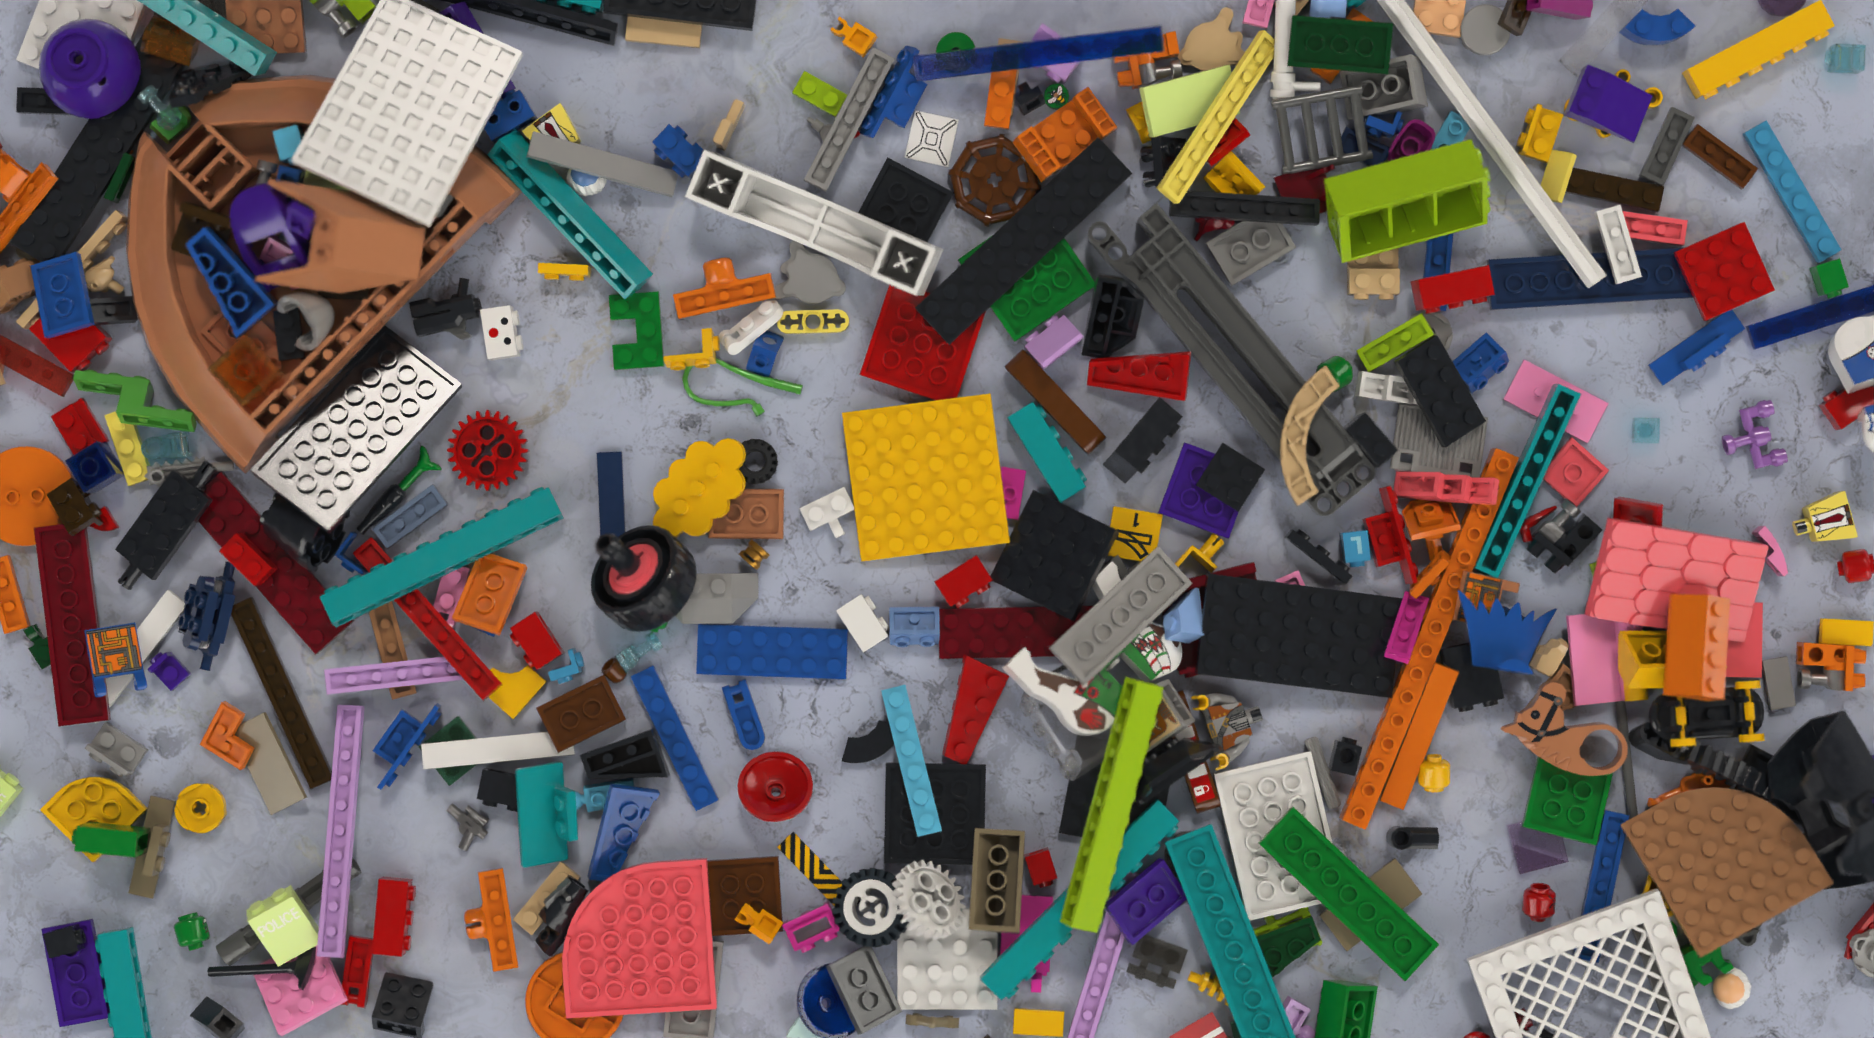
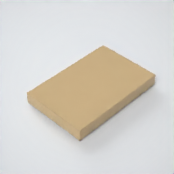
M627 16L625 41L700 48L702 25Z

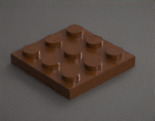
M779 856L707 860L712 936L753 934L749 931L750 924L743 925L735 921L745 903L750 905L754 911L760 913L764 909L783 922ZM783 926L780 927L778 932H783Z

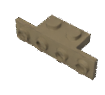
M150 796L143 826L150 828L147 853L136 857L129 894L154 898L159 873L163 870L165 857H163L165 847L168 846L171 837L169 829L176 803L174 800Z

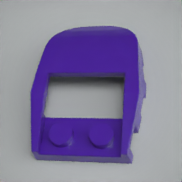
M267 183L258 184L243 190L236 196L230 209V223L237 246L244 262L255 276L305 267L309 262L311 249L310 241L307 242L306 238L286 227L287 211L291 202L282 191ZM283 231L294 253L268 263H264L262 259L258 260L252 250V242ZM261 282L267 291L283 286Z

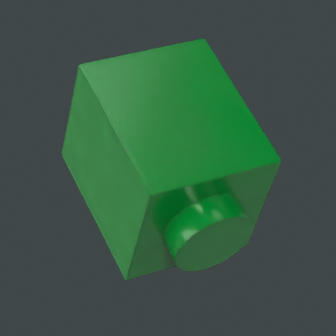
M1840 258L1809 268L1818 296L1826 294L1829 299L1842 295L1841 289L1849 287Z

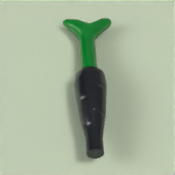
M420 446V456L417 465L398 485L392 484L384 491L364 520L358 525L356 529L362 535L402 502L405 498V491L424 471L442 470L441 466L431 462L424 446Z

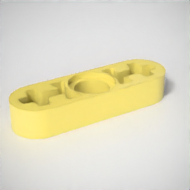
M839 309L784 311L781 319L777 322V326L785 334L840 333L848 328L849 317L846 312ZM823 314H828L827 319H835L836 314H840V317L845 319V323H841L840 328H836L834 323H827L828 329H823L825 323ZM788 315L791 320H799L798 315H803L802 326L804 329L798 330L799 324H793L790 327L791 329H786L785 325H781V321H784ZM817 315L820 318V325L816 329L807 327L806 319L808 316Z

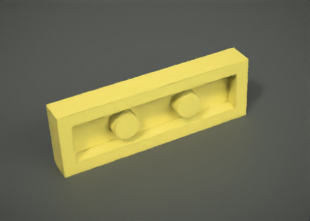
M116 411L104 415L128 486L149 480L144 475L148 472L146 466H150L137 425L120 423Z

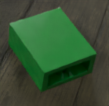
M87 822L78 825L77 829H74L72 844L75 845L74 851L137 857L147 853L150 828Z

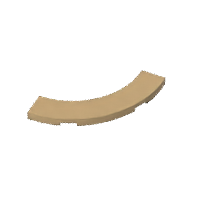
M1326 365L1317 371L1296 394L1288 409L1282 427L1280 439L1281 468L1286 486L1296 506H1299L1319 492L1311 478L1307 465L1306 443L1314 414L1323 401L1340 387Z

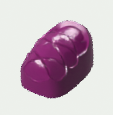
M1419 119L1409 121L1393 140L1387 155L1388 162L1429 151L1435 140L1434 129Z

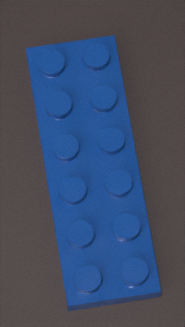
M698 624L696 674L846 679L848 629Z

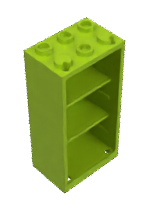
M1472 139L1324 179L1328 227L1341 262L1345 263L1488 224V213L1491 211L1487 198L1491 197L1487 182L1491 181L1490 173L1487 167H1483L1481 151L1479 148H1475Z

